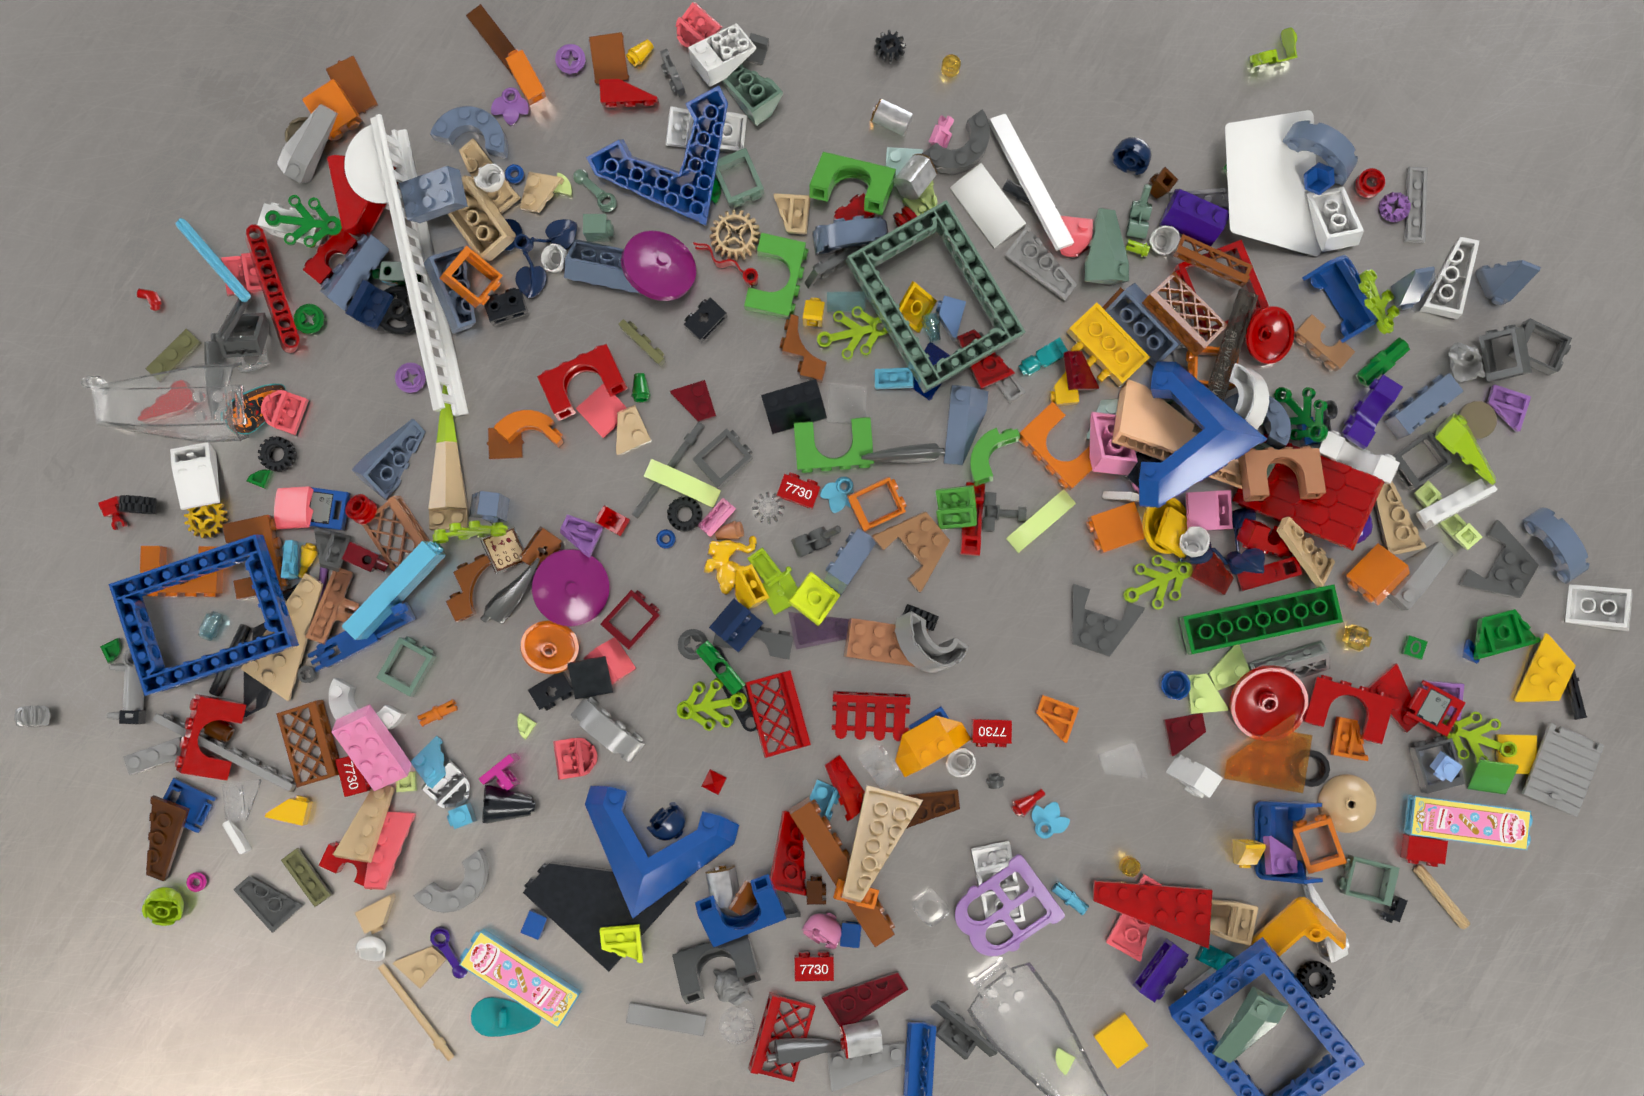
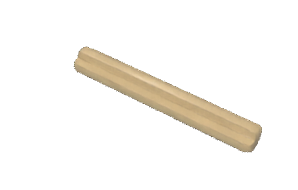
M1422 864L1417 865L1413 869L1414 873L1461 929H1466L1470 925L1468 919Z

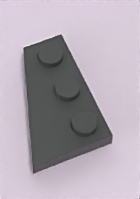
M863 247L845 248L843 253L839 255L837 253L833 254L825 263L820 261L812 267V272L804 282L809 289L814 286L815 281L819 277L822 279L828 277L835 270V267L838 270L847 265V257Z
M248 876L233 889L272 933L304 906L251 876Z

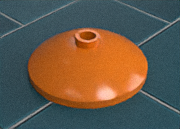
M541 621L533 624L524 632L520 643V651L524 661L534 670L545 674H556L567 670V663L575 662L579 652V643L569 627L552 621Z

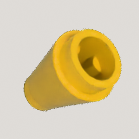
M646 39L628 49L626 57L633 66L641 65L652 49H654V46Z

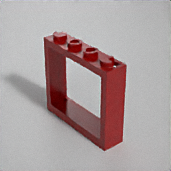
M1242 239L1217 249L1224 253L1232 251L1235 258L1251 264ZM1209 252L1203 254V256L1211 259ZM1187 262L1179 263L1174 268V272L1195 292L1186 268L1194 265ZM1238 266L1241 273L1244 274L1246 268ZM1253 267L1249 273L1250 277L1246 286L1256 309L1224 321L1228 325L1225 329L1252 319L1259 310L1269 306ZM1183 294L1184 299L1192 302L1189 295ZM1188 307L1190 314L1193 315L1192 307ZM1197 308V314L1205 316L1203 309ZM1198 320L1199 327L1206 328V321ZM1218 324L1211 326V329L1221 328ZM1199 332L1203 338L1207 336V333Z

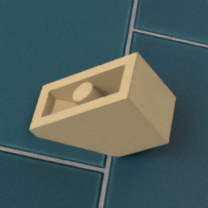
M395 893L355 912L364 934L370 931L372 934H375L383 929L382 925L387 923L396 898Z

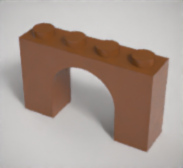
M263 515L222 524L225 541L228 544L252 535L264 536L281 591L287 590L289 580L281 578L283 556H281L280 548H282L280 538L277 537L274 517ZM251 577L233 581L237 600L257 597L255 589H252L251 586L253 585Z

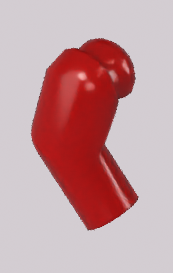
M140 288L137 290V297L147 299L151 310H160L162 302L157 292Z

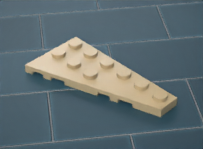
M308 573L303 576L286 601L299 646L243 664L240 668L287 701L291 700V693L308 640L306 634L313 620L324 585ZM266 630L263 636L274 634V632Z
M866 786L841 898L861 903L923 800Z

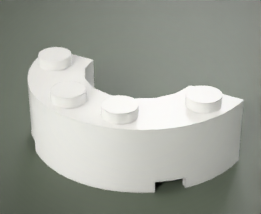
M1235 363L1229 382L1235 384L1239 393L1238 404L1234 411L1257 430L1263 423L1268 410V387L1259 373Z
M1334 430L1328 431L1326 439L1322 441L1319 448L1320 456L1382 479L1385 482L1384 484H1391L1400 464L1394 456L1389 454L1375 455L1366 449L1359 450L1355 448L1356 445L1347 442L1345 438L1341 437L1342 434Z
M333 678L329 688V706L336 720L358 710L354 700L356 687L340 678ZM384 705L376 713L388 731L395 728L406 716V713L391 705Z

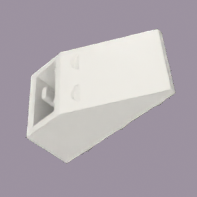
M736 23L689 46L690 63L707 85L711 87L726 79L756 50V46Z
M205 442L170 449L171 467L181 510L220 503L217 456L210 443Z

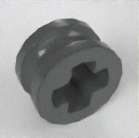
M302 666L298 670L297 677L301 682L311 683L316 679L317 672L312 666ZM309 669L311 677L305 679L303 672Z

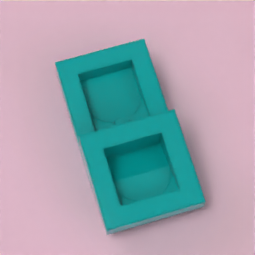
M1210 944L1209 949L1201 946L1195 957L1198 961L1216 970H1219L1235 958Z

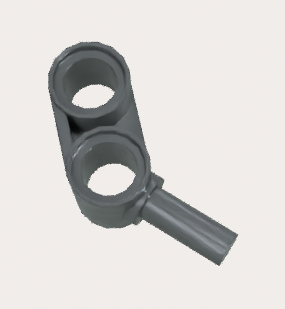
M837 525L826 530L823 526L809 532L808 535L803 534L792 539L791 542L798 558L831 545L830 537L840 533L841 527Z

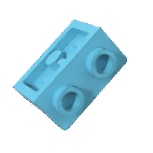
M817 779L810 799L811 801L814 799L817 801L822 811L820 815L822 817L826 816L830 822L833 811L830 810L833 803L837 805L840 795L837 788Z

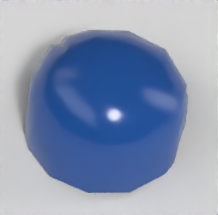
M1172 670L1164 675L1161 681V688L1168 698L1178 701L1187 697L1191 690V681L1185 673Z

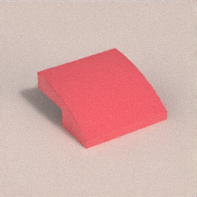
M255 252L256 255L261 256V252ZM242 253L241 256L221 257L223 264L248 292L262 291L250 253ZM225 283L227 296H234V292Z
M603 383L576 410L604 438L617 426V412L627 407L616 395L610 397Z
M311 487L277 488L274 505V519L277 529L309 528L313 509L309 507L313 494Z

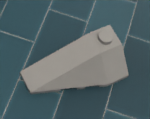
M320 104L283 146L277 165L286 176L299 183L312 180L338 115L337 112Z
M1438 541L1404 560L1403 562L1409 567L1410 574L1387 598L1399 609L1409 610L1453 556V553Z

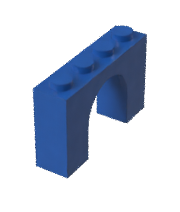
M769 874L750 881L757 904L753 910L745 915L734 917L724 914L713 895L695 902L698 917L713 948L787 919L784 907Z

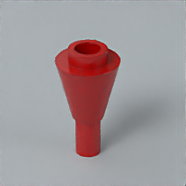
M1040 789L1033 795L1012 801L1013 812L1017 816L1024 818L1036 804V801L1046 795L1045 792Z

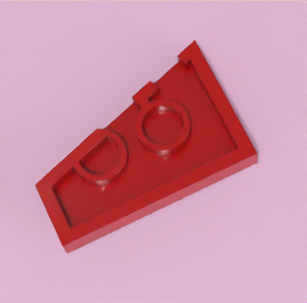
M973 329L957 336L956 339L961 349H963L974 339H980L981 335ZM995 352L970 366L979 389L1015 374Z
M1395 663L1367 688H1370L1371 692L1378 694L1379 691L1391 695L1390 698L1395 699L1390 716L1407 733L1419 722L1404 714L1405 711H1410L1412 714L1415 711L1407 707L1412 697L1399 666Z
M838 755L828 762L825 767L833 787L837 788L840 798L838 800L840 805L845 807L847 812L845 818L848 822L860 813L865 791L848 768L846 762Z

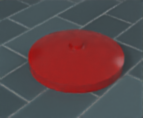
M1274 665L1261 666L1247 672L1235 684L1230 696V713L1237 727L1247 736L1260 741L1279 740L1293 733L1303 722L1308 710L1307 690L1302 681L1290 670Z

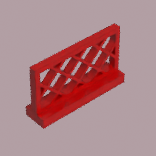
M791 670L745 682V689L764 758L811 745ZM771 679H778L779 687L777 691L767 687ZM758 684L763 687L759 696L752 693L750 685ZM765 690L774 694L770 703L761 699ZM777 696L784 701L782 710L773 706ZM759 701L768 706L764 715L757 712L756 707ZM771 708L780 713L775 722L766 717ZM782 715L789 719L787 729L778 725ZM764 720L773 725L769 734L762 731L761 726ZM776 727L785 732L780 741L772 737ZM787 734L794 737L796 745L789 747L783 743ZM769 739L778 743L776 750L770 753L767 749Z
M769 992L748 1066L750 1073L757 1075L759 1073L791 1082L795 1081L800 1061L794 1064L790 1063L793 1067L791 1076L783 1074L780 1070L786 1064L778 1065L775 1063L776 1067L771 1070L762 1068L767 1060V1051L769 1054H775V1051L771 1053L768 1048L770 1042L775 1039L779 1040V1037L788 1031L792 1038H795L791 1030L800 1024L804 1031L798 1038H807L816 1007L814 1004ZM781 1001L789 1003L792 1010L782 1015L779 1010ZM802 1007L809 1008L808 1016L800 1019L796 1011ZM795 1013L799 1021L789 1027L784 1018ZM783 1020L787 1028L776 1034L774 1025Z

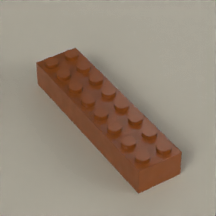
M807 797L789 809L790 815L836 886L838 879H846L851 855L846 848L844 850L841 848L843 845L836 832H831L830 829L832 827L827 817L820 815L822 811L815 799L811 801L810 797ZM878 898L874 909L846 902L874 947L895 935L893 931L895 928L894 923L888 914H883L885 910Z

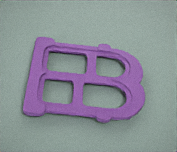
M1020 854L1009 860L1007 867L978 887L971 886L967 890V894L959 900L955 909V920L962 932L970 936L972 946L979 953L986 956H999L1009 950L1014 952L1019 949L1022 941L1047 924H1055L1065 917L1063 910ZM1018 872L1029 886V889L1014 900H1010L999 886V883L1012 873ZM993 890L1003 903V907L982 921L970 918L967 913L969 904L986 891ZM1035 896L1047 910V913L1021 930L1009 913ZM1001 919L1012 931L1013 937L1000 945H994L987 941L986 930L990 925Z

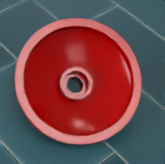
M1268 306L1262 308L1253 316L1247 328L1246 343L1251 356L1255 360L1265 364H1272L1280 361L1287 355L1293 344L1295 333L1293 320L1289 313L1280 307Z

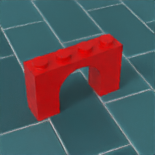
M607 344L598 345L592 351L579 354L575 359L562 362L558 367L545 370L541 375L537 376L558 421L576 413L568 396V385L572 378L579 373L593 372L598 374L610 397L628 389Z
M1326 675L1316 677L1308 702L1307 714L1303 722L1324 727L1331 703L1339 696H1352L1357 698L1366 710V721L1360 739L1381 745L1395 699L1390 698L1391 695L1380 691L1378 694L1372 693L1370 688L1360 686L1359 689L1351 687L1352 683L1340 680V683L1334 682L1332 677Z
M195 694V698H192L190 702V717H187L185 721L186 733L185 737H182L180 741V748L182 749L180 756H177L175 761L176 770L181 774L227 781L232 762L222 757L203 754L198 746V736L202 728L212 721L223 720L242 724L246 704Z

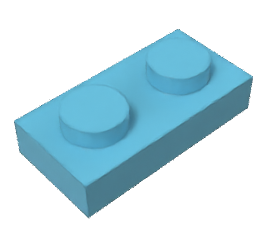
M909 368L875 369V389L914 388V376Z

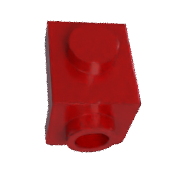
M605 505L599 511L595 520L597 524L619 536L622 535L630 519Z

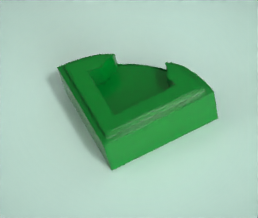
M715 178L711 201L716 205L721 196V188L718 180Z
M267 469L259 470L251 474L246 481L266 489L273 471Z
M120 638L100 646L108 664L113 663L121 653L122 643Z

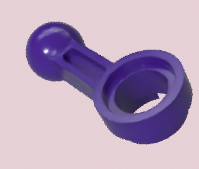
M445 927L434 928L430 934L431 943L443 952L452 966L453 976L458 979L464 978L468 970L459 965L460 961L448 943L450 932ZM437 934H443L446 939L443 942H437L434 937Z

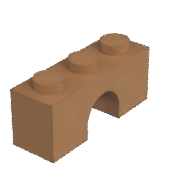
M1311 314L1295 331V340L1300 345H1305L1310 350L1309 352L1312 356L1320 358L1326 368L1336 372L1344 366L1355 351L1340 340L1331 347L1324 345L1320 336L1326 326Z

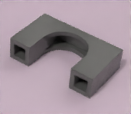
M748 934L714 948L711 942L701 943L694 948L683 949L676 954H672L681 997L686 1004L705 999L700 979L701 971L709 960L716 957H727L734 961L738 979L742 986L761 980L751 939Z

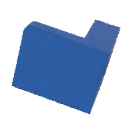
M1320 162L1304 173L1305 190L1317 195H1321L1335 184L1334 168Z
M534 909L529 910L520 933L539 940L544 932L543 928L547 917L535 913Z
M842 920L841 947H860L862 926L859 922Z

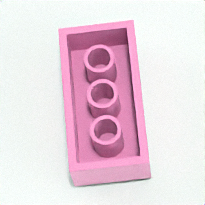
M370 704L336 720L331 731L374 791L408 776L412 763Z

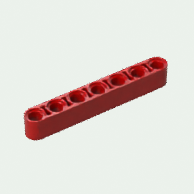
M252 224L246 229L245 240L281 348L287 353H293L298 349L299 335L264 231L258 225ZM257 233L260 237L254 239L250 237V234ZM261 250L265 252V255L258 256L255 252ZM268 268L271 270V273L264 274L261 270ZM275 286L277 291L270 292L267 287ZM279 303L283 306V309L277 310L273 305ZM285 321L289 324V327L283 328L279 323ZM292 339L295 341V345L289 346L285 343V340Z

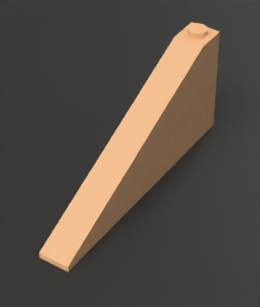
M1127 379L1120 389L1112 443L1164 461L1202 431L1162 398H1153L1152 392L1147 386ZM1238 459L1230 461L1227 466L1209 476L1242 489Z

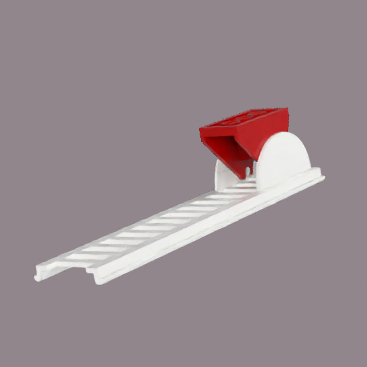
M378 114L376 117L370 118L371 125L362 129L352 139L346 156L331 155L327 157L342 230L356 237H360L362 234L366 235L367 232L371 234L383 210L390 211L433 411H441V409L445 408L444 403L451 404L453 416L467 415L469 413L450 326L423 264L428 257L434 255L427 221L423 223L411 221L412 229L405 224L404 218L407 219L399 183L417 177L408 132L406 129L399 131L394 129L391 130L392 135H387L382 115ZM408 236L415 239L416 247L410 245ZM412 255L419 257L420 265L414 263ZM416 273L423 276L424 284L418 282ZM420 292L427 294L428 302L422 300ZM424 310L431 312L432 321L426 319ZM428 329L435 331L436 339L430 337ZM432 347L439 349L440 358L434 356ZM436 366L443 367L444 376L438 375ZM440 384L447 386L448 395L442 393Z

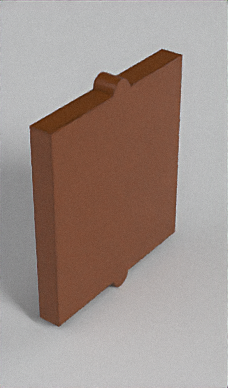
M488 428L487 445L489 446V459L523 458L522 444H524V441L522 440V433L509 444L495 428Z
M746 880L744 881L728 909L742 916L749 913L756 906L757 900L751 883Z

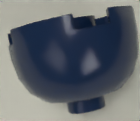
M1137 137L1123 139L1115 147L1112 154L1114 156L1113 163L1117 168L1127 173V170L1136 172L1135 175L1143 174L1147 170L1152 156L1149 145Z
M675 802L669 803L670 807L666 810L663 807L660 808L649 820L651 826H648L647 829L659 840L677 839L683 834L686 818L682 809Z

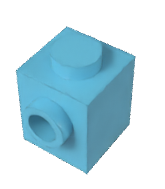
M471 802L448 811L447 819L450 826H453L454 829L477 821Z

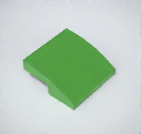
M974 485L941 488L935 491L938 503L936 513L940 529L977 525Z

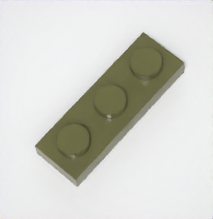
M623 319L618 324L660 367L666 362L663 358L665 354L658 347L654 349L650 345L651 340L645 334L640 335L636 331L638 328L631 321L627 323Z
M185 329L145 369L158 382L162 383L202 342L188 329Z
M296 848L281 859L314 907L332 895L299 848Z

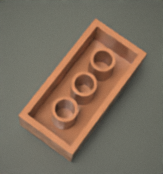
M849 618L844 657L915 667L906 659L899 646L895 633V624Z

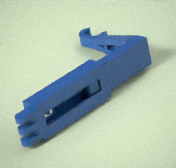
M408 602L399 603L390 608L392 613L367 639L355 640L347 631H344L328 639L325 645H317L316 650L307 654L308 658L317 656V658L310 661L312 665L320 662V665L314 668L317 672L325 667L330 668L380 642L381 637L416 620ZM338 646L341 653L330 658L329 655L336 653L333 647Z

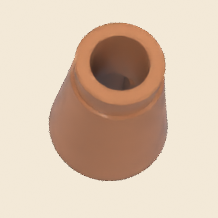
M733 521L719 527L715 532L716 539H740V537L744 536L741 521Z

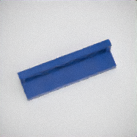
M908 1022L903 1096H924V1092L925 1096H932L936 1026L927 1022Z

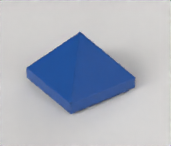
M1467 639L1463 650V658L1477 664L1480 659L1474 660L1473 658L1475 644Z

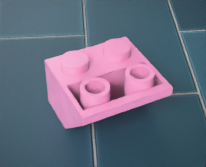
M1231 490L1186 493L1187 530L1191 526H1200L1206 530L1233 529Z

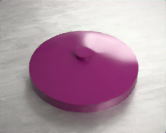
M660 231L638 233L628 241L622 252L621 265L626 279L639 293L651 299L659 301L678 299L689 291L695 281L696 264L691 252L680 240L670 234Z
M564 549L552 553L539 564L532 579V596L538 610L548 620L563 626H578L591 621L603 610L609 596V579L604 567L595 557L591 555L589 558L580 550Z

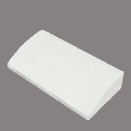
M982 163L950 187L952 193L994 249L1025 227L1026 222Z

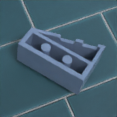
M486 491L474 493L471 498L469 517L482 518L489 523L507 522L510 499L500 493Z
M860 528L855 533L851 532L845 540L848 544L845 548L840 547L835 555L838 557L835 563L831 561L825 570L828 573L823 581L838 592L840 597L876 544L873 538Z

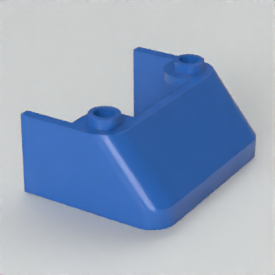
M1346 255L1332 259L1302 277L1304 281L1310 279L1314 288L1325 290L1343 319L1340 331L1345 337L1340 340L1342 343L1375 325L1378 321L1377 317L1364 304L1367 296L1361 292L1358 286L1361 283L1360 274Z
M1301 801L1258 802L1255 806V841L1263 843V836H1272L1293 851V821L1302 820L1305 817L1306 808L1322 807V803ZM1264 852L1257 865H1255L1256 875L1263 880L1299 884L1323 882V878L1307 877L1306 866L1300 860H1297L1298 873L1266 874Z

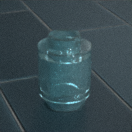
M215 611L206 613L198 629V635L208 641H213L225 622L222 619L223 615Z

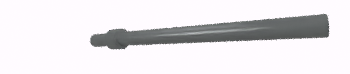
M698 422L691 433H687L684 438L685 441L667 466L675 468L688 448L694 445L697 441L696 437L704 428L702 423ZM654 482L633 511V516L638 519L662 484Z

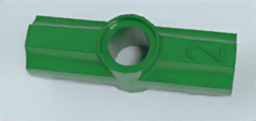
M1400 337L1397 338L1385 350L1377 353L1370 360V363L1356 374L1357 380L1365 387L1369 386L1375 378L1377 379L1381 374L1383 375L1396 364L1395 362L1410 350L1409 344Z
M709 640L695 651L732 695L746 685ZM719 662H723L726 665V670L723 673H718L715 670V666Z

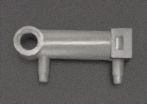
M128 649L123 654L124 664L116 663L109 666L110 670L125 671L123 710H120V712L107 713V718L119 720V724H145L146 710H143L144 692L130 649Z

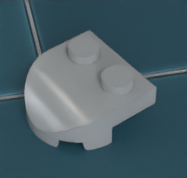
M448 760L444 764L446 775L433 788L428 787L426 783L421 788L436 801L438 806L442 808H457L468 799L470 784L465 773Z

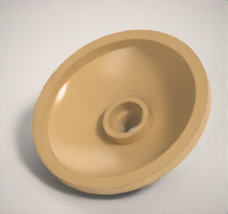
M1348 774L1335 776L1323 785L1318 795L1317 803H1322V807H1318L1319 814L1330 815L1336 831L1343 833L1357 832L1365 828L1375 815V794L1370 785L1360 777ZM1350 801L1354 804L1352 808L1348 807Z

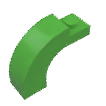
M994 428L977 441L971 454L970 465L974 486L993 481L989 458L996 449L1018 442V439H1020L1018 429H1006L1001 432L1002 434H999L997 428Z

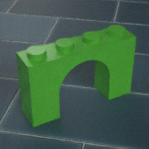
M823 152L809 184V198L828 202L836 183L846 178H856L864 181L869 186L865 196L864 211L883 215L895 184L893 180L896 177V169Z
M761 233L757 254L783 262L790 271V279L784 288L776 292H766L748 287L744 304L745 310L789 319L790 314L794 315L796 304L793 303L794 296L798 297L800 285H797L798 279L803 277L805 268L802 267V262L807 260L809 249H806V242Z
M851 418V447L844 455L837 458L826 457L816 448L813 421L794 423L797 470L801 469L802 473L813 472V468H820L821 471H831L832 467L838 466L840 470L851 469V465H858L859 468H869L870 464H874V461L861 459V455L873 453L871 418Z

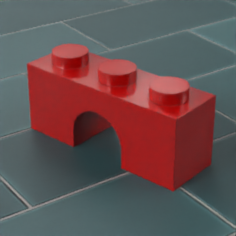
M343 230L337 235H329L327 242L318 247L315 256L306 261L303 271L322 285L327 278L330 279L334 274L330 267L332 256L335 254L346 255L350 249H354L357 246V240Z
M1245 518L1236 538L1243 543L1242 547L1246 549L1257 548L1265 554L1272 552L1273 555L1281 558L1283 555L1292 557L1293 554L1276 531L1278 526L1275 525L1269 535L1271 528L1259 521Z
M336 841L335 843L328 844L318 866L337 874L342 871L346 863H352L357 869L354 882L364 886L368 862L335 857L333 854L340 842Z

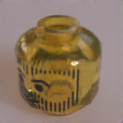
M1352 624L1349 628H1345L1341 642H1344L1345 648L1362 652L1365 647L1369 648L1372 637L1369 636L1367 628Z

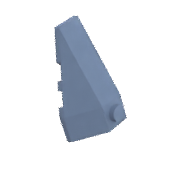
M1524 260L1507 262V265L1498 263L1493 268L1485 265L1477 269L1475 274L1485 297L1496 305H1504L1510 302L1540 271L1541 267Z
M951 386L944 464L963 465L987 411L989 391L969 386Z
M411 419L367 453L354 466L352 471L367 486L386 500L401 482L400 477L404 469L408 468V461L412 453L416 452L425 431L414 419Z

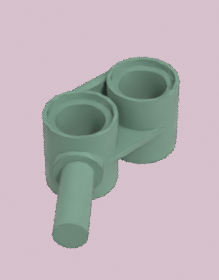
M1149 184L1144 185L1140 200H1133L1126 236L1146 239L1149 222L1147 221H1149L1152 211V204L1148 203L1151 185Z

